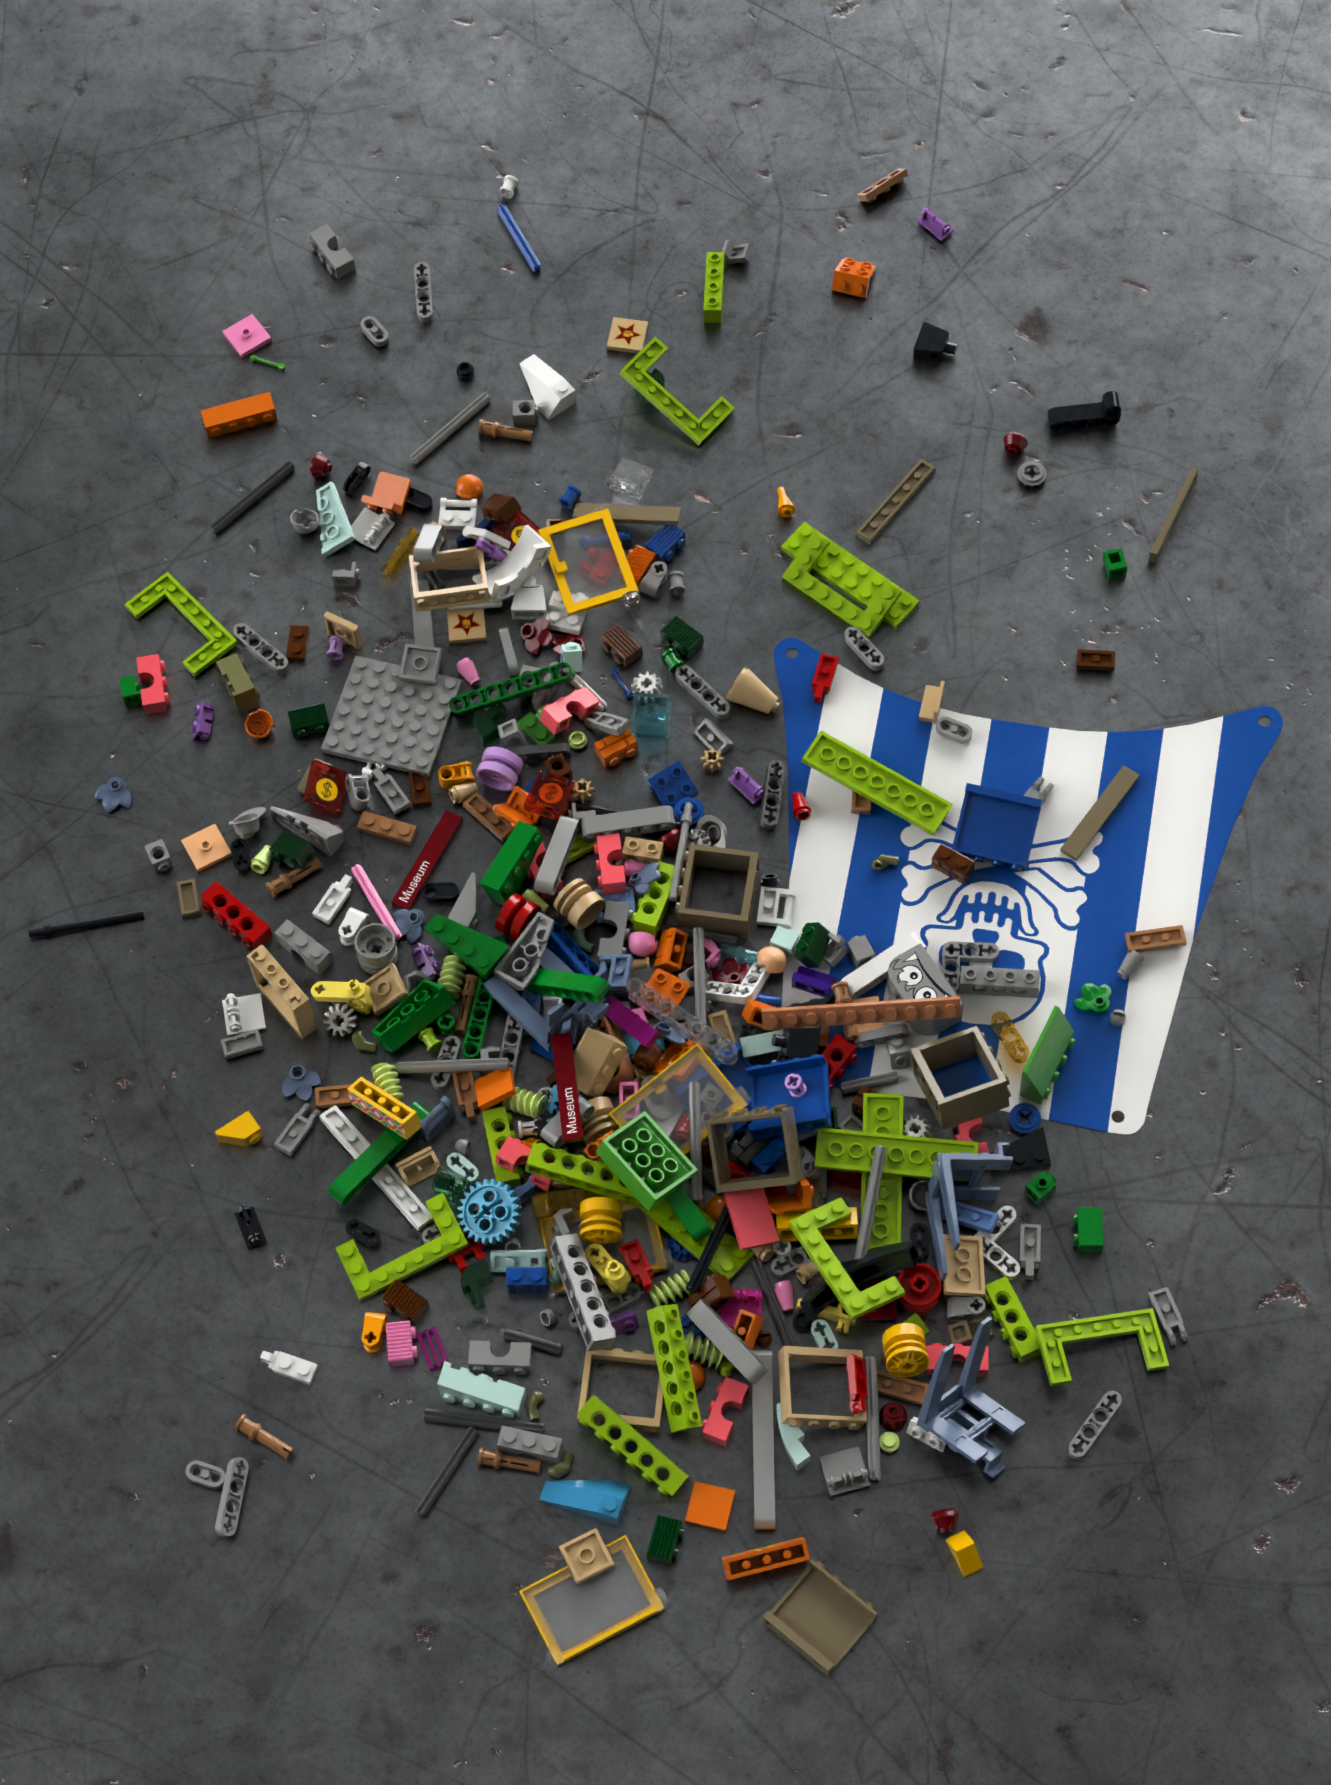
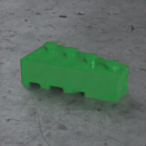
M519 820L482 878L480 884L492 902L503 906L513 894L518 893L534 856L542 843L543 836L537 827Z
M436 914L424 928L427 934L485 980L489 979L494 969L510 950L509 945L439 914Z
M424 979L371 1031V1034L383 1049L393 1053L456 1004V1001L444 986Z

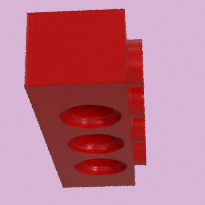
M218 881L214 882L200 895L201 906L208 913L212 912L220 924L225 923L234 936L239 935L247 947L251 946L256 949L272 936L270 926ZM234 915H239V916H238L237 918H235V919H232V918H231V917L234 916ZM246 927H252L250 930H244Z
M836 1034L821 1053L828 1063L830 1092L834 1087L833 1083L836 1079H841L844 1075L847 1065L853 1064L857 1058V1046L839 1034ZM838 1057L841 1061L835 1062L832 1059Z

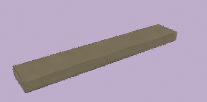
M920 459L857 530L856 537L871 545L936 471V467Z
M1191 468L1150 552V563L1155 564L1172 532L1197 480V468Z
M576 503L572 518H578L608 508L613 523L679 525L682 509L681 507Z
M1123 765L1060 848V852L1077 861L1139 779L1140 775Z

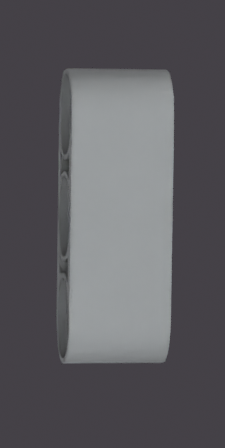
M424 524L414 547L413 557L415 562H435L444 540V525Z
M579 1095L583 1125L591 1117L595 1107ZM560 1111L545 1125L540 1134L544 1140L556 1149L564 1144Z

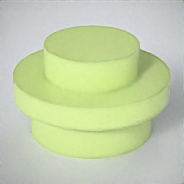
M581 731L573 732L568 739L569 745L573 749L584 748L587 744L586 735Z
M885 1432L880 1436V1448L884 1452L891 1453L898 1449L900 1440L895 1433Z

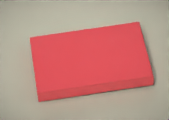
M764 1188L724 1192L723 1195L740 1251L779 1242Z

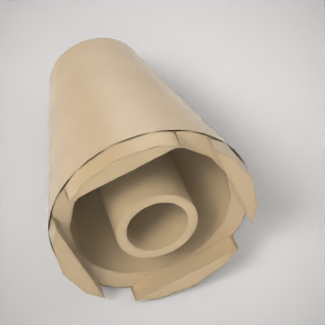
M746 667L740 672L732 689L730 688L726 699L731 702L767 714L771 711L774 713L780 704L777 702L779 698Z

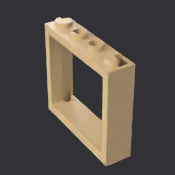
M476 546L439 551L434 563L415 562L413 555L409 556L416 612L490 602L483 552L477 549ZM479 564L482 584L419 592L417 572Z
M263 945L249 953L247 959L256 986L303 1040L318 1028L309 998ZM267 982L268 984L263 987L262 984Z
M783 1346L778 1352L782 1424H789L790 1427L809 1425L810 1428L828 1426L830 1429L848 1427L850 1430L860 1429L867 1422V1410L860 1414H854V1417L792 1414L789 1361L847 1364V1355L853 1354L863 1358L862 1350Z
M586 1348L578 1412L587 1402L592 1359L657 1365L655 1352L653 1354H644L643 1351L639 1350L624 1352L623 1349L619 1348L588 1352ZM660 1376L654 1418L619 1415L636 1431L660 1433L664 1395ZM599 1413L595 1417V1422L597 1425L602 1426L606 1418L603 1414ZM577 1415L578 1425H583L579 1421L580 1416Z

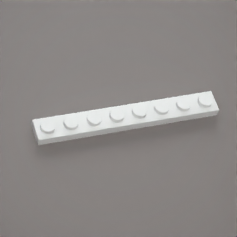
M336 1105L320 1115L319 1119L355 1160L370 1146V1143ZM388 1164L372 1178L417 1231L434 1220L430 1211Z

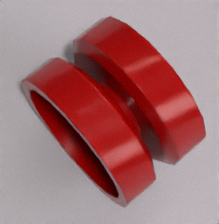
M517 893L513 894L503 905L497 917L496 930L504 935L510 934V938L516 941L538 912L541 913V906L531 901L527 903L526 898Z
M916 1263L914 1267L901 1271L898 1282L905 1290V1295L898 1299L900 1306L905 1311L911 1314L917 1313L918 1315L927 1314L934 1310L941 1300L942 1281H940L939 1273L933 1267L924 1263Z

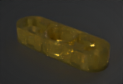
M999 1011L994 1013L991 1019V1026L1010 1057L1016 1063L1026 1062L1029 1057V1048L1011 1019L1005 1012ZM998 1018H999L1000 1020H1004V1023H1003V1025H1004V1027H1005L1004 1030H1003V1026L1001 1025V1023H997V1019H998ZM1008 1033H1012L1015 1035L1016 1039L1014 1041L1009 1042L1005 1039L1004 1036ZM1016 1045H1017V1048H1018V1050H1019L1020 1052H1023V1051H1024V1054H1023L1022 1057H1021L1020 1054L1016 1055V1053H1017V1049H1016V1047H1015Z

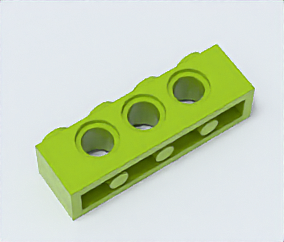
M707 252L704 323H722L725 270L724 252Z
M658 861L660 865L657 870L662 877L649 884L648 892L644 894L643 898L640 897L637 905L639 909L637 913H633L631 919L633 932L650 933L655 938L671 902L669 898L675 868L674 865Z
M505 1106L483 1110L482 1114L497 1183L502 1181L504 1186L507 1184L511 1188L521 1185L520 1179L524 1178L522 1166H517L514 1172H511L496 1164V1155L508 1136L513 1139L516 1138L515 1131H510L509 1124H513L511 1112L507 1113ZM499 1127L504 1128L502 1132L495 1131Z
M1007 1276L985 1285L986 1294L983 1299L986 1305L990 1304L993 1310L991 1314L996 1323L999 1322L1001 1325V1334L1004 1340L1009 1341L1012 1356L1018 1358L1019 1362L1022 1363L1040 1355L1041 1350L1036 1332ZM1005 1300L1007 1304L1002 1306L997 1301ZM1013 1317L1016 1319V1322L1009 1323L1006 1319ZM1017 1335H1023L1026 1339L1024 1341H1019L1015 1337Z

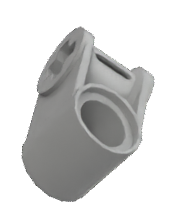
M656 561L652 564L639 585L640 592L653 598L659 596L662 587L667 581L666 563Z
M366 773L356 776L347 774L345 786L348 791L350 806L354 810H363L371 797L368 776Z
M955 1296L946 1300L947 1320L950 1322L970 1321L983 1317L986 1314V1304L981 1297ZM974 1306H978L979 1310L975 1311Z

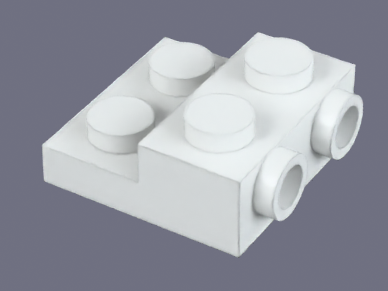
M553 590L545 619L550 621L547 629L579 635L588 611L568 616L560 591ZM582 593L571 594L574 603L589 599Z

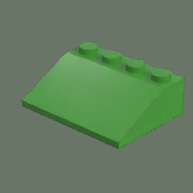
M1054 1006L1022 1071L1019 1095L1040 1105L1044 1099H1048L1052 1090L1049 1087L1052 1082L1056 1083L1060 1074L1058 1069L1060 1066L1065 1065L1068 1058L1066 1053L1068 1049L1072 1050L1076 1041L1073 1038V1028L1058 1006Z
M646 1111L603 1139L596 1150L599 1157L648 1212L662 1203L698 1171Z

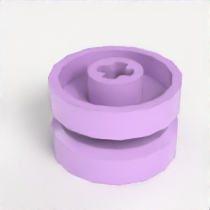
M494 746L488 747L483 753L482 762L478 765L476 777L490 788L499 791H512L518 781L517 776L520 775L524 762L518 755L507 749Z

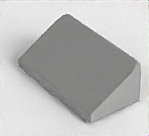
M705 718L693 731L710 750L714 748L717 752L722 751V754H724L734 745L709 719Z

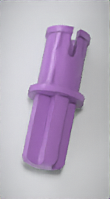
M484 539L477 540L476 548L482 551L486 557H491L497 562L504 560V552L496 548L495 544L488 543Z

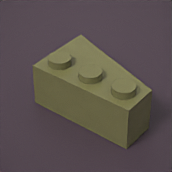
M237 653L216 661L218 671L238 714L259 707L258 699L260 695L257 688L253 686L250 673L247 674L245 671L247 667L243 658L239 659Z

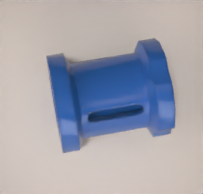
M568 485L566 493L558 501L564 508L572 509L574 507L573 503L582 493L577 487Z

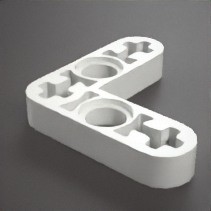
M756 961L741 984L716 981L706 983V998L713 1001L746 1004L749 998L755 1000L770 973L766 971L765 965L759 966L758 961Z
M1003 1206L997 1212L999 1219L996 1226L1000 1230L999 1233L988 1234L978 1231L974 1236L982 1237L984 1241V1261L1003 1277L1007 1276L1008 1280H1014L1020 1273L1019 1263L995 1243L1016 1221V1210L1011 1206ZM1004 1213H1011V1219L1006 1218L1002 1225L1001 1221L1004 1218ZM998 1252L1002 1258L999 1261H993L990 1258V1254ZM1005 1265H1007L1009 1268L1015 1267L1014 1272L1011 1271L1010 1273H1008V1268Z

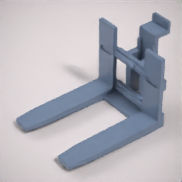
M545 948L539 965L540 968L574 973L552 951ZM604 967L594 976L606 980L608 969ZM496 975L484 983V987L493 998L548 1052L552 1048L551 1036L571 1033L572 1043L576 1044L578 1041L580 1042L587 1027L596 1030L598 1019L609 1010V1004H604L606 999L603 997L600 1003L574 1000L576 1003L563 1014L564 1003L561 1001L547 1013L545 1020L515 990Z
M997 1142L994 1154L987 1152L980 1154H970L968 1152L960 1154L937 1153V1161L933 1162V1173L928 1184L929 1191L925 1192L940 1281H945L947 1262L939 1200H943L952 1250L957 1251L960 1246V1236L955 1200H996L1000 1191L999 1187H978L984 1170H1009L1013 1156H1004L1010 1147L1008 1142ZM953 1179H969L967 1186H953Z
M989 1316L979 1324L958 1384L945 1394H943L955 1346L950 1344L942 1350L926 1392L917 1425L926 1432L930 1431L947 1443L951 1450L961 1453L973 1463H977L981 1459L986 1461L984 1472L994 1478L1005 1469V1465L1000 1463L1003 1451L986 1438L989 1428L996 1423L1013 1435L1024 1427L1026 1422L975 1387L993 1318ZM968 1403L986 1417L978 1422L961 1410V1408Z

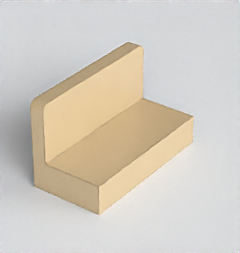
M941 681L940 687L926 685L919 713V721L935 724L938 721L945 681Z

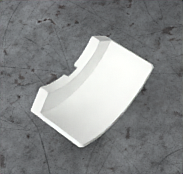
M529 525L524 526L518 542L504 560L486 571L489 596L494 601L508 598L514 595V591L522 585L527 586L535 578L534 573L540 566L543 567L548 558L551 545ZM480 574L472 577L476 584H482Z

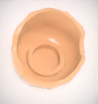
M773 946L764 947L757 953L758 965H765L767 972L781 973L786 969V955L780 948Z

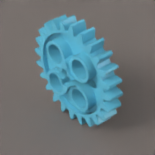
M484 1179L483 1185L477 1181V1188L469 1186L471 1192H464L466 1199H460L463 1206H459L457 1209L461 1210L462 1213L457 1215V1217L463 1220L459 1225L462 1227L466 1226L463 1232L469 1233L468 1238H475V1242L480 1243L482 1240V1244L487 1245L489 1241L495 1245L496 1239L499 1242H503L502 1236L510 1237L509 1230L515 1232V1229L512 1227L513 1224L519 1225V1222L515 1219L522 1216L517 1213V1210L521 1209L522 1206L516 1205L520 1198L514 1197L516 1191L510 1190L511 1186L507 1184L504 1186L502 1181L497 1183L495 1179H491L490 1182ZM494 1193V1200L489 1202V1196ZM476 1206H479V1211H478V1213H477L476 1215H474V1214H473L474 1208H475ZM505 1209L504 1217L500 1218V1211ZM489 1221L490 1228L485 1231L484 1226Z

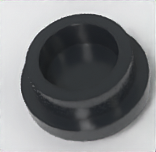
M468 362L460 363L456 370L458 377L461 379L471 378L474 375V367Z
M765 874L762 876L760 883L765 887L776 888V885L780 884V880L776 874Z
M802 1311L794 1315L793 1326L797 1330L807 1331L811 1328L813 1320L807 1321Z

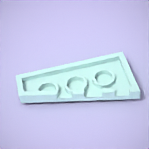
M329 482L316 490L317 506L320 512L319 525L321 526L322 533L320 534V540L323 544L321 551L324 557L329 556L356 539L333 482Z

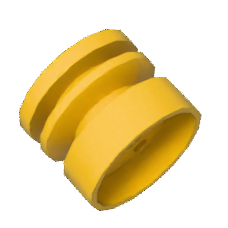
M593 1197L583 1200L580 1203V1219L583 1220L580 1223V1239L590 1244H611L619 1241L622 1238V1223L620 1222L622 1218V1203L617 1199L609 1197Z
M900 1323L891 1326L883 1333L882 1346L885 1353L886 1368L890 1374L900 1378H910L921 1374L929 1366V1356L925 1335L921 1327L911 1323Z

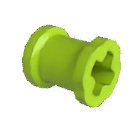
M432 1027L425 1028L418 1035V1039L427 1046L428 1053L437 1051L443 1044L442 1040L437 1039L433 1033L434 1029Z

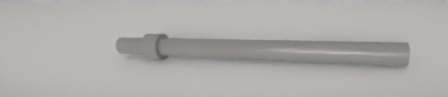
M690 802L685 803L684 814L681 815L680 824L682 826L670 901H677L688 831L693 818L691 816L693 804Z

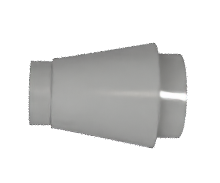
M1134 950L1130 953L1128 952L1117 974L1126 980L1143 965L1144 958Z

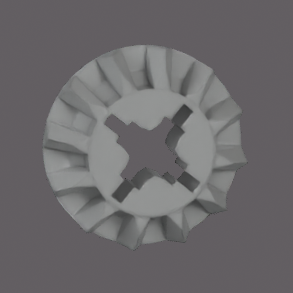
M1027 461L1020 465L1017 475L1019 482H1022L1024 486L1030 485L1033 487L1035 485L1040 486L1042 482H1045L1047 471L1041 463ZM1031 470H1033L1034 472L1033 479H1031L1030 477Z
M691 829L688 833L685 851H689L690 844H694L693 840H698L697 845L710 846L709 835L702 829Z

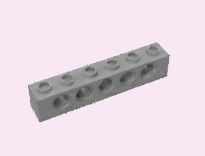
M577 1233L555 1236L550 1245V1250L587 1350L589 1352L611 1348L616 1339V1330L612 1327L609 1312L603 1304V1296L597 1288L596 1277L591 1272L590 1261L585 1256L583 1242L579 1240Z

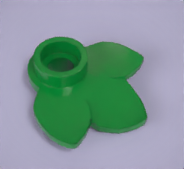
M1092 983L1083 984L1081 987L1082 997L1074 1000V1005L1082 1011L1093 1010L1097 1014L1106 1013L1110 1007L1109 998L1112 995L1110 987L1106 984L1101 985L1099 988Z

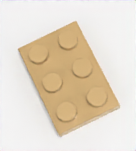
M943 1234L947 1262V1276L945 1281H943L944 1295L984 1297L986 1293L982 1237L959 1235L960 1246L957 1251H953L949 1234Z

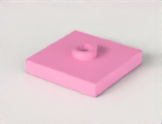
M253 314L223 330V335L241 358L272 341L270 335Z

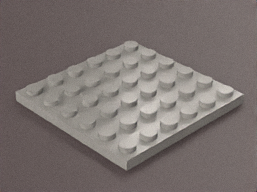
M355 656L321 747L322 753L374 765L376 763L385 764L387 768L405 772L411 771L412 773L416 772L419 775L424 776L425 774L430 777L452 714L449 702L453 697L458 696L462 686V679L438 674L436 685L400 681V665Z

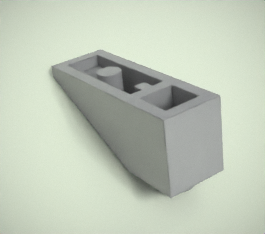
M472 872L448 919L473 930H476L479 921L477 918L476 874Z

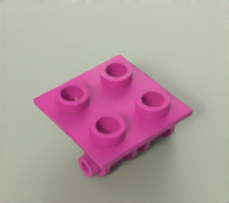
M732 1289L735 1295L721 1307L720 1315L730 1328H734L733 1326L736 1325L735 1321H737L736 1318L738 1317L737 1314L740 1313V1309L761 1316L762 1290Z

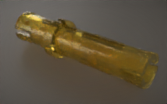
M410 528L403 540L399 541L398 547L380 570L383 575L390 577L406 553L411 551L413 543L420 535L416 529Z

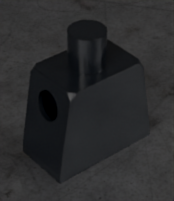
M923 322L914 346L913 359L941 362L945 353L955 355L958 345L949 342L950 333L948 331Z
M785 1028L783 1035H773L772 1046L781 1047L780 1056L789 1060L816 1055L821 1028Z

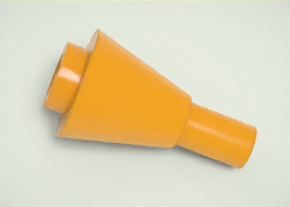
M779 487L777 489L779 495L778 515L789 517L795 512V507L787 497L784 487Z

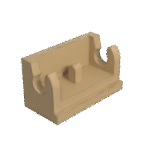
M431 1146L395 1164L401 1180L408 1188L442 1171L440 1162Z

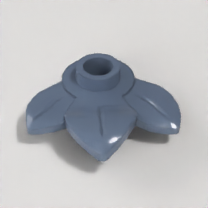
M120 777L110 778L107 784L101 785L95 793V799L103 800V807L107 813L112 812L119 804L129 808L132 802L131 793L126 789V784ZM118 783V788L114 789L113 784Z
M657 862L650 863L641 871L634 872L629 878V885L635 888L639 894L647 893L649 884L662 877L657 870L660 864Z
M406 909L397 910L392 915V918L396 921L395 924L402 936L406 935L408 942L412 945L422 934L421 925L425 920L424 914L419 909H411L410 911ZM417 915V919L412 921V917Z
M672 1021L658 1022L653 1027L661 1034L658 1037L659 1039H667L678 1045L686 1044V1040L690 1035L676 1029V1024Z
M294 1065L289 1070V1077L283 1082L282 1091L285 1097L296 1094L301 1100L308 1101L312 1096V1086L320 1085L321 1080L316 1072L307 1071L303 1065ZM297 1073H302L300 1077H295Z

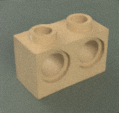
M626 836L622 851L623 864L624 861H629V859L647 865L663 861V842Z

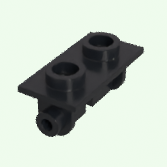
M240 1206L239 1211L234 1214L247 1248L249 1249L267 1242L254 1207Z

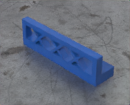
M555 920L553 928L559 934L553 930L551 931L546 948L552 951L574 973L592 975L590 971L594 972V974L598 973V966Z

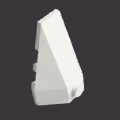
M533 354L520 363L535 405L547 421L576 403L575 389L565 378Z

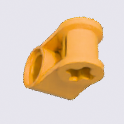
M461 762L441 767L438 771L439 785L443 789H451L454 785L475 782L476 779L472 775L471 770L473 768L472 763Z
M366 1312L361 1340L368 1353H377L382 1348L386 1331L385 1323L388 1320L387 1314Z

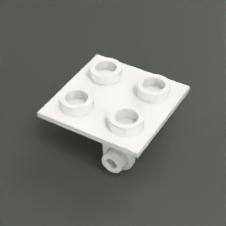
M364 508L351 525L356 541L376 551L395 525V522L389 520L390 516L385 512L379 515Z
M233 993L227 994L225 1000H222L227 1036L255 1029H266L261 993L236 997Z

